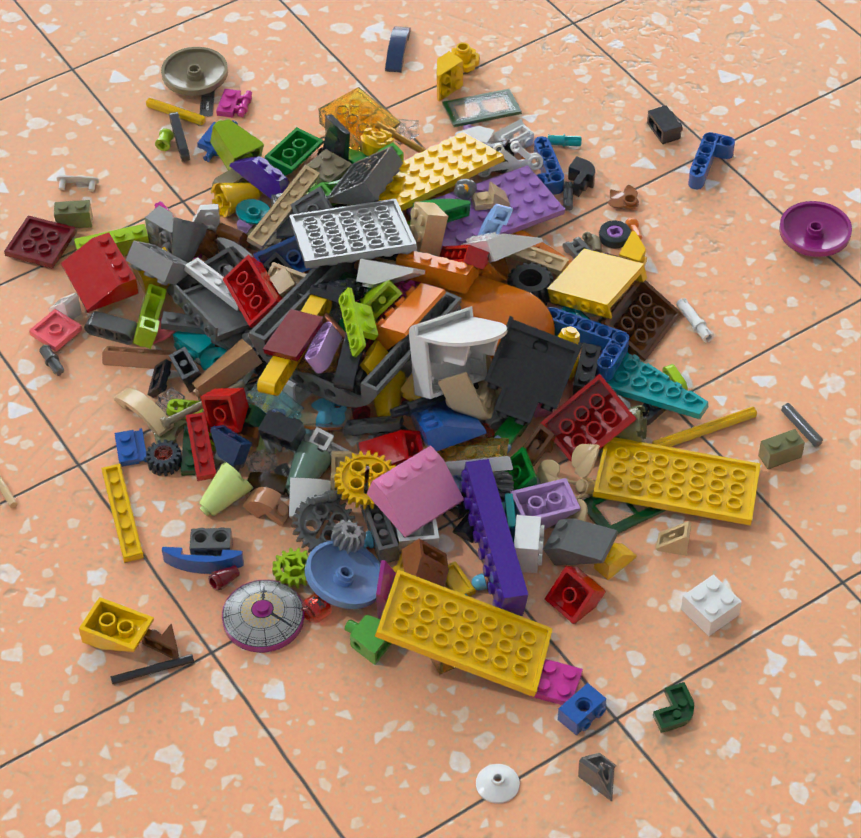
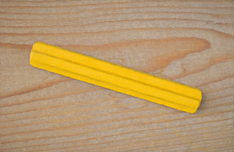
M153 98L146 100L148 108L166 114L178 112L179 118L201 126L206 122V117Z

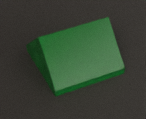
M521 447L510 457L513 470H505V472H509L513 477L514 490L537 485V476L525 447Z

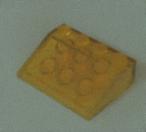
M360 87L318 108L319 124L325 128V114H332L350 132L349 148L363 152L361 135H363L366 128H372V131L380 132V130L375 128L377 122L388 128L392 127L395 130L400 126L398 119Z

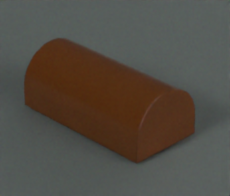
M219 223L216 229L218 238L231 240L243 248H248L251 243L247 242L248 235L245 232L224 223Z

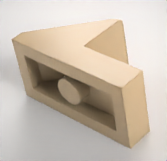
M491 181L489 182L488 191L474 193L471 197L475 211L492 209L495 204L510 206L506 192Z

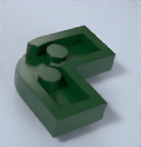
M685 682L666 687L664 693L670 706L653 711V718L661 733L685 726L693 717L694 701Z

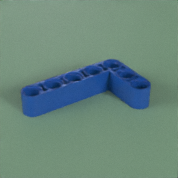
M549 307L548 310L554 321V334L559 335L563 328L574 327L580 333V343L602 346L601 350L603 352L597 361L596 376L600 374L606 381L611 380L628 352L629 335L624 331L558 308Z

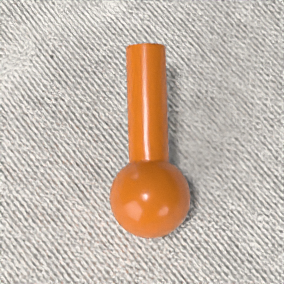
M633 217L628 218L625 224L629 226L631 232L635 231L640 240H642L643 237L638 230V220Z

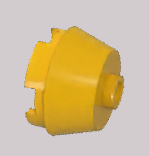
M366 128L363 135H361L362 151L367 156L375 154L383 147L392 143L394 138L386 130L380 129V132L372 131V128Z

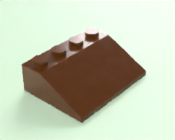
M646 280L644 282L635 281L611 310L612 318L605 317L601 324L626 332L629 335L628 353L632 356L635 354L640 360L645 361L682 312Z

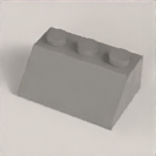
M133 241L126 261L132 264V268L145 271L144 274L148 277H156L158 279L157 282L163 285H168V283L176 285L188 275L184 271L187 264L186 261L156 245Z

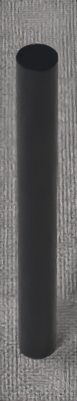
M186 655L110 676L112 685L194 662L193 655Z

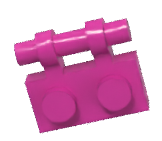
M224 89L216 110L217 116L233 118L234 114L237 113L239 117H244V114L248 111V104L252 100V92L247 90L245 94L241 95V90Z

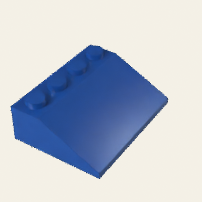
M446 402L431 405L411 414L416 431H420L421 438L426 446H432L435 451L486 434L485 428L477 418L453 411L447 406Z

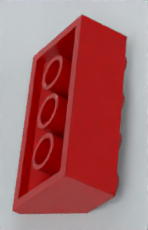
M249 254L223 278L229 292L251 328L255 327L283 299L271 282L270 276L263 264Z

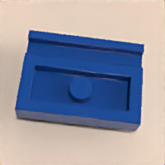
M142 428L139 431L128 430L114 433L121 467L139 464L141 461L147 462Z

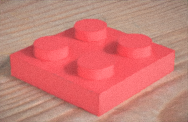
M54 309L33 326L29 333L32 337L45 345H49L52 350L57 352L82 331V326Z

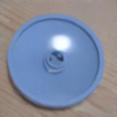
M333 541L321 543L311 551L305 564V576L311 589L321 599L345 609L364 608L376 601L380 562L371 552L361 547L356 553L350 551L347 554L345 550L340 551L339 547H335Z

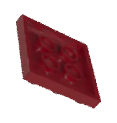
M28 215L4 250V254L10 258L54 268L77 233L76 227Z

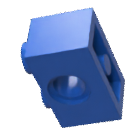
M587 683L558 708V721L575 735H578L581 731H586L595 718H600L605 713L606 697Z

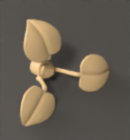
M581 444L575 448L572 454V465L576 468L575 473L582 479L578 481L567 479L569 484L575 485L576 490L581 494L576 496L580 511L565 519L575 518L582 521L587 519V505L581 498H588V495L593 496L596 480L587 476L591 473L596 462L599 445ZM544 460L540 463L537 477L540 479L541 484L563 479L558 477L560 466L556 461Z

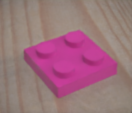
M545 659L534 698L563 705L576 693L583 669Z

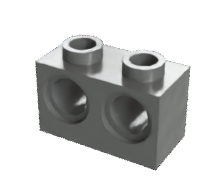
M231 528L191 529L189 547L191 555L221 556L222 550H232L233 537Z

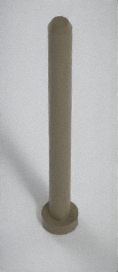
M240 381L228 388H245L246 384L244 381ZM202 401L168 418L165 416L160 418L164 429H170L171 424L185 418L186 415L203 409Z

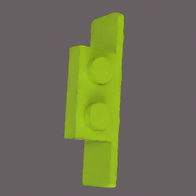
M348 287L340 295L339 304L352 356L357 357L366 347L364 338L375 340L379 335L371 306L355 302L352 288Z

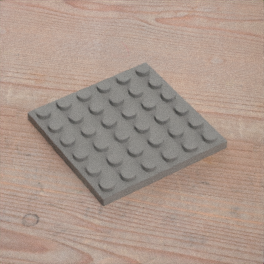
M396 199L289 215L306 268L314 269L322 265L333 266L341 262L352 263L360 259L371 260L379 256L390 257L398 253L409 254L412 251H417V243Z

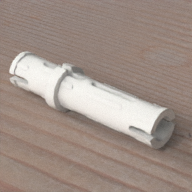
M686 298L678 300L676 306L690 322L693 331L698 333L705 343L710 342L714 335L707 328V323L698 316Z

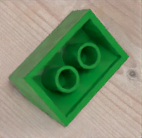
M296 127L265 155V159L271 166L279 169L286 176L313 154L324 143V140Z

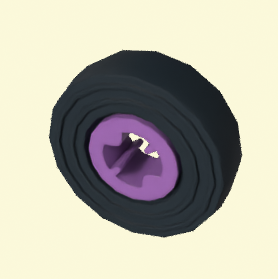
M617 220L605 222L599 230L601 243L613 249L623 247L631 234L629 226Z

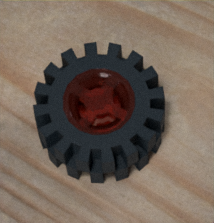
M164 439L163 443H161V440L157 441L158 444L153 442L152 447L149 446L147 448L148 451H146L149 470H152L153 474L157 472L158 476H161L162 473H164V476H168L167 473L170 472L172 475L174 470L178 471L182 460L181 449L178 444H174L172 440L168 443L167 439Z

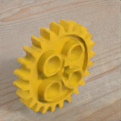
M359 451V456L352 453L351 459L346 456L345 462L340 461L339 467H336L334 481L337 494H342V500L348 498V505L355 502V508H358L361 504L363 509H366L367 505L374 509L375 503L364 493L366 466H369L368 490L373 480L396 466H391V460L385 461V455L379 458L378 452L373 456L370 455V451H367L366 455Z

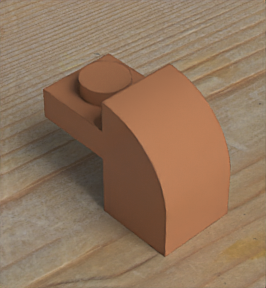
M256 488L251 491L243 504V507L256 518L266 514L279 526L283 525L289 516V506L280 499L281 494L271 488Z

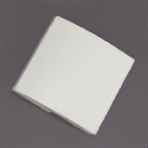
M290 478L289 518L296 514L295 510L297 507L300 508L301 502L306 503L307 497L311 499L314 495H322L325 491L331 490V481L312 478ZM316 511L317 514L324 515L322 511ZM330 512L326 517V520L330 519Z

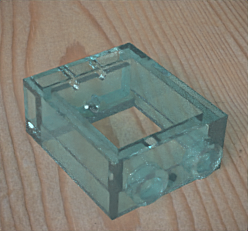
M256 383L247 395V398L266 414L268 410L275 413L278 411L288 418H297L299 420L303 415L301 412L304 407L283 390L279 396L260 393L257 390Z

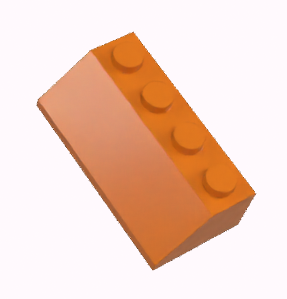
M412 251L409 254L399 253L396 258V265L425 270L424 275L409 280L464 294L467 293L479 275V271L473 265L433 256L429 253Z
M423 283L416 287L412 285L405 292V298L403 296L395 302L396 307L390 308L384 314L386 318H381L376 323L379 335L376 340L386 350L390 349L409 334L410 327L418 324L443 297L446 291Z

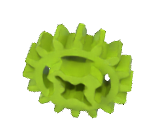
M289 548L288 553L283 550L282 556L276 555V561L272 563L275 581H280L281 584H288V587L291 588L293 585H296L297 589L300 587L299 584L307 586L304 564H306L309 556L308 551L300 552V548L293 551L292 548Z

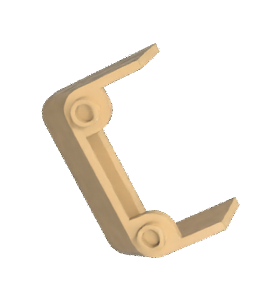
M486 355L487 372L492 362L490 355ZM467 372L438 381L446 398V404L453 411L480 420L492 417L501 388H498L497 391L487 387L488 383L482 380L478 382L479 388L475 390Z

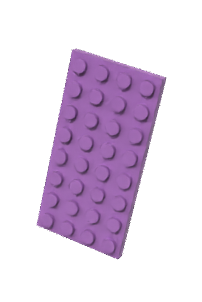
M528 165L476 183L477 191L475 193L488 191L490 181L506 192L510 202L508 207L513 208L507 225L502 226L499 234H512L565 213V208ZM451 192L434 199L460 198L456 197L454 192ZM470 198L468 200L471 202L470 215L446 224L442 246L461 245L466 243L467 238L475 235L478 236L480 228L491 209L475 211ZM412 207L406 210V214L410 219Z

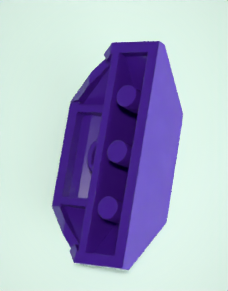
M260 156L238 159L229 165V167L270 199L271 195L283 193L290 184L288 178L279 169L271 166L265 158Z

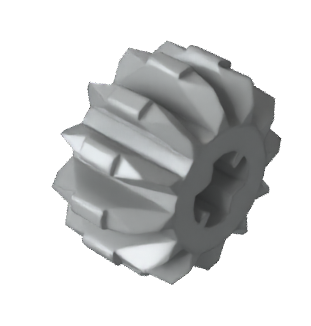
M350 519L348 521L341 520L332 530L331 540L334 542V546L339 547L340 551L345 550L347 554L350 551L356 553L365 543L366 533L363 531V526H358L357 522L352 523Z

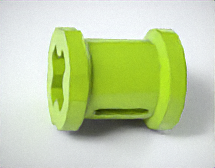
M163 128L159 132L160 137L156 140L155 146L161 151H167L170 148L171 140L174 139V133L170 129Z

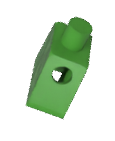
M366 615L359 623L351 619L348 620L344 629L351 633V647L376 665L392 644L375 637L380 619Z

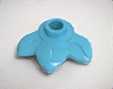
M320 398L311 404L319 412L316 417V423L330 424L332 422V424L336 425L344 423L346 406L338 405L324 398Z

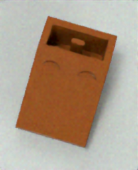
M420 538L401 549L404 572L440 586H445L449 571L446 553Z

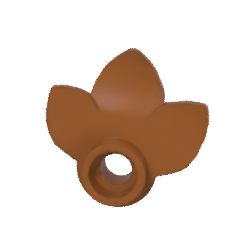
M627 185L624 192L611 189V200L607 203L614 208L635 209L639 205V200L637 199L638 192L631 185Z

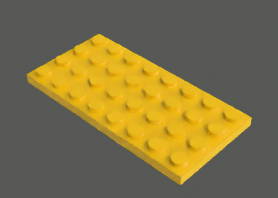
M464 132L458 133L455 137L444 140L436 146L429 147L428 150L417 153L407 160H402L403 164L399 168L400 171L393 176V181L379 195L378 201L396 199L401 211L412 207L414 202L424 201L454 186L460 179H469L505 161L504 155Z
M615 437L603 447L593 497L751 526L761 463Z
M397 570L375 637L534 697L537 692L553 628Z

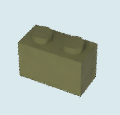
M90 200L55 202V222L76 228L92 227L93 213Z
M796 429L762 440L758 456L766 468L771 469L801 458L805 442Z

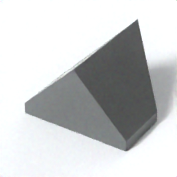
M601 753L581 757L579 760L578 777L612 801L614 768L616 764Z

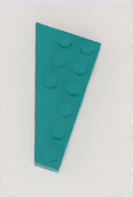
M628 352L613 378L607 381L617 395L696 419H701L709 407L707 400L693 391L685 390L682 388V384L674 383L670 380L669 376L649 363H643L635 354L632 356Z

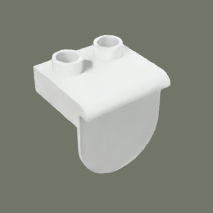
M471 306L411 326L409 329L415 395L429 399L443 395L438 381L467 372L472 384L485 380L487 375L486 355L493 356L495 354L498 340L507 334L506 325L496 321L473 317V308Z

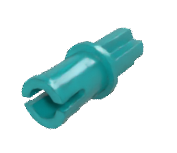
M548 134L551 145L565 147L581 146L582 144L581 136Z

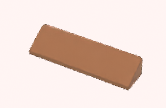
M107 346L102 352V364L154 369L157 364L166 358L171 361L168 355L176 351ZM172 363L170 370H175L176 368Z

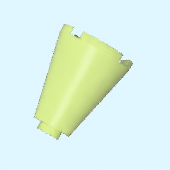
M224 462L199 502L201 507L199 509L206 516L210 514L215 516L249 493L253 487L246 479L244 480L240 476L241 474L227 462Z

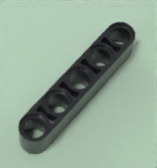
M347 333L334 378V388L353 391L364 349L357 357L352 356Z

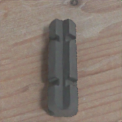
M565 182L563 207L565 210H572L573 183Z

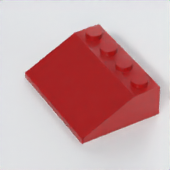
M109 232L90 239L61 263L87 313L139 294L136 278Z
M599 374L545 418L541 424L556 435L554 442L572 463V454L577 446L581 444L599 445L600 450L637 419L602 375Z

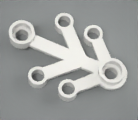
M513 141L510 144L511 150L515 153L518 152L525 158L518 160L507 152L502 144L497 143L493 146V150H496L497 147H502L499 152L504 155L508 162H501L479 173V176L487 177L491 171L508 169L507 173L527 165L531 170H538L543 165V158L538 153L530 154L521 147L518 141ZM514 145H519L517 149H513ZM533 159H537L536 163H531Z

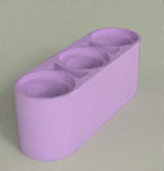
M326 322L322 325L305 355V359L316 373H321L329 367L342 339V336L331 322Z

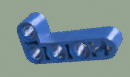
M713 132L703 135L689 172L688 185L690 188L698 190L704 186L714 157L722 159L733 157L734 138Z
M539 136L534 140V153L542 156L543 165L540 168L541 174H537V177L553 195L560 194L564 189V173L549 139Z

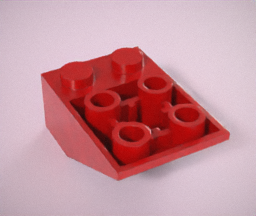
M399 430L359 442L358 444L359 451H362L363 455H366L367 451H370L372 456L378 452L379 458L385 455V461L391 460V466H398L423 451L420 431ZM366 466L365 474H369V466Z

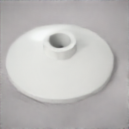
M503 764L486 766L479 772L476 778V789L479 795L484 800L495 804L506 803L512 800L518 793L520 786L519 777L516 772Z

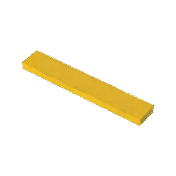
M121 464L103 467L101 470L124 563L143 559L144 556Z

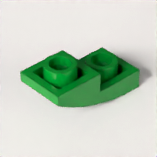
M508 417L491 440L498 435L512 446L516 438L522 436L529 424L526 423L525 426L515 423L514 418Z

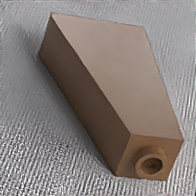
M241 339L192 382L196 388L193 392L200 400V396L213 389L228 388L259 366L262 361L254 349Z

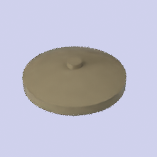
M188 47L168 56L162 64L161 74L164 84L171 91L181 95L196 96L210 93L219 88L228 76L226 59L219 52L206 47Z

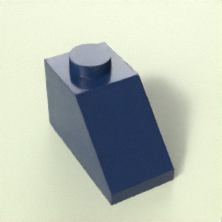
M224 425L211 427L210 431L218 457L233 467L245 464L252 443Z

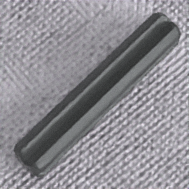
M790 403L782 406L781 411L814 447L822 444L823 438Z

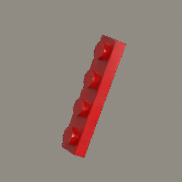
M205 413L186 415L197 481L213 479L216 475Z

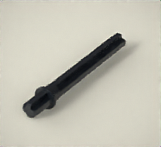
M478 382L473 383L475 390L479 388ZM443 394L432 399L422 397L414 401H403L401 405L391 408L390 414L392 418H398L403 415L411 416L413 412L443 402L446 398Z

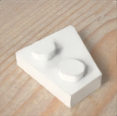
M218 204L200 205L192 222L203 223L216 233V229L219 223H221Z

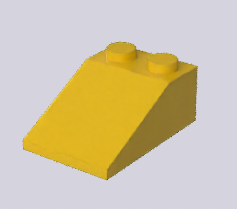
M99 597L79 627L82 643L103 650L134 652L153 623L154 617Z

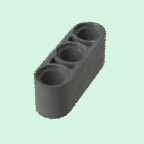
M94 311L86 322L84 329L90 335L130 345L134 341L137 323L125 318Z

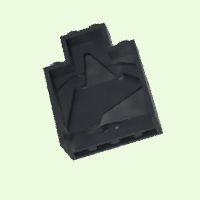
M510 316L506 324L507 334L499 342L484 382L488 383L487 387L493 390L502 389L494 411L497 412L496 415L507 419L509 416L515 419V423L525 426L526 423L530 425L538 403L542 404V409L552 412V409H557L582 344H575L514 320Z

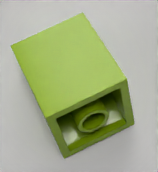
M230 119L219 120L213 125L210 143L227 170L232 169L229 167L230 163L238 159L262 156L263 142Z

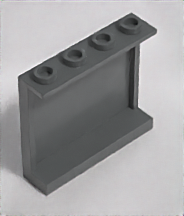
M231 265L224 267L223 277L233 269ZM200 284L184 291L178 285H174V302L214 342L251 328L240 310H235L204 285Z

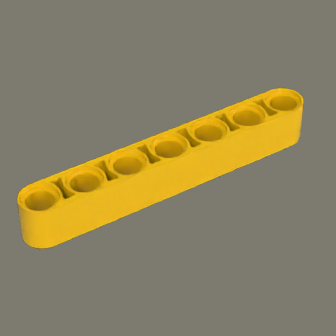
M311 295L301 312L323 317L326 313H330L332 300ZM303 355L298 362L273 356L258 380V392L279 396Z

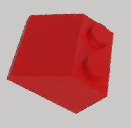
M244 388L213 389L200 396L209 433H211V427L221 425L226 426L235 433L242 431L249 407Z
M565 566L544 599L572 624H576L596 608L606 590L579 567Z

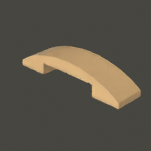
M127 388L114 397V401L124 409L129 408L147 422L148 428L159 437L175 427L173 423L170 425V429L165 430L160 418L164 416L168 418V416L150 398L136 389Z

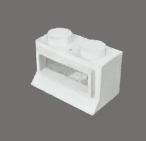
M519 119L495 132L494 142L510 140L509 143H512L513 141H518L521 147L525 149L534 144V133L524 125L522 119ZM514 145V149H517L519 145Z

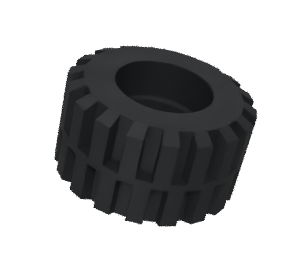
M523 263V265H517L516 269L513 268L511 270V273L508 274L507 285L535 295L545 306H547V303H550L551 300L547 288L553 283V276L551 271H548V268L542 267L541 264Z

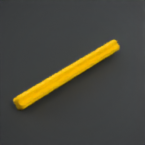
M752 406L654 440L652 444L672 447L755 418L757 410Z

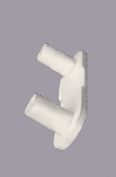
M59 175L56 178L59 181V190L62 191L65 190L66 183L89 184L88 190L90 192H94L95 184L99 183L98 178L91 176Z

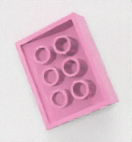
M432 446L427 447L373 480L367 492V495L405 538L464 500L445 461Z

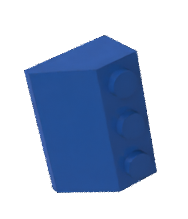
M295 236L253 254L256 260L264 264L277 252L296 271L303 273L312 269L305 267Z

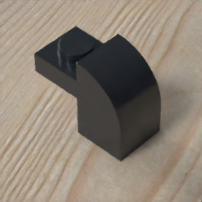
M578 156L572 161L568 170V179L574 181L573 195L579 197L583 191H586L587 187L593 188L595 185L594 165L590 161Z

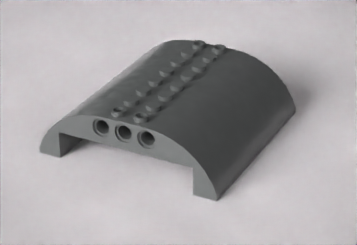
M341 262L333 266L322 265L312 269L249 332L253 345L267 364L273 356L264 354L263 348L290 309L302 310L308 298L314 295L309 293L310 286L317 285L319 282H329V280H338L345 272L357 276L358 270L352 267V263ZM364 288L363 295L368 291V289ZM446 291L443 297L419 323L454 312L462 302V298ZM332 301L329 315L337 323L343 318L340 304ZM409 334L387 350L389 353L369 375L366 374L361 381H356L353 391L334 388L336 372L326 369L321 373H316L305 359L306 352L289 380L296 383V386L338 405L346 407L365 406L378 396L411 359Z

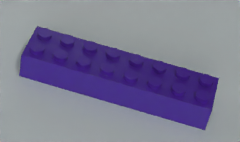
M489 459L465 462V468L461 472L462 481L459 482L460 492L464 493L465 509L469 510L470 513L469 524L474 528V542L479 545L478 556L484 563L483 574L484 577H488V592L490 595H493L494 599L492 604L495 607L523 616L529 594Z

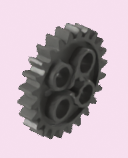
M307 497L306 503L301 502L300 508H296V514L292 517L294 522L291 527L296 528L292 534L299 535L296 542L302 541L301 548L308 546V553H310L319 544L329 541L324 536L331 537L332 530L336 526L333 520L348 521L350 519L353 523L355 516H349L352 509H345L347 503L340 505V498L335 502H323L313 505L311 499ZM316 511H322L324 515H319ZM329 512H333L319 539H316L315 536L318 534ZM307 526L313 527L315 531L308 530Z

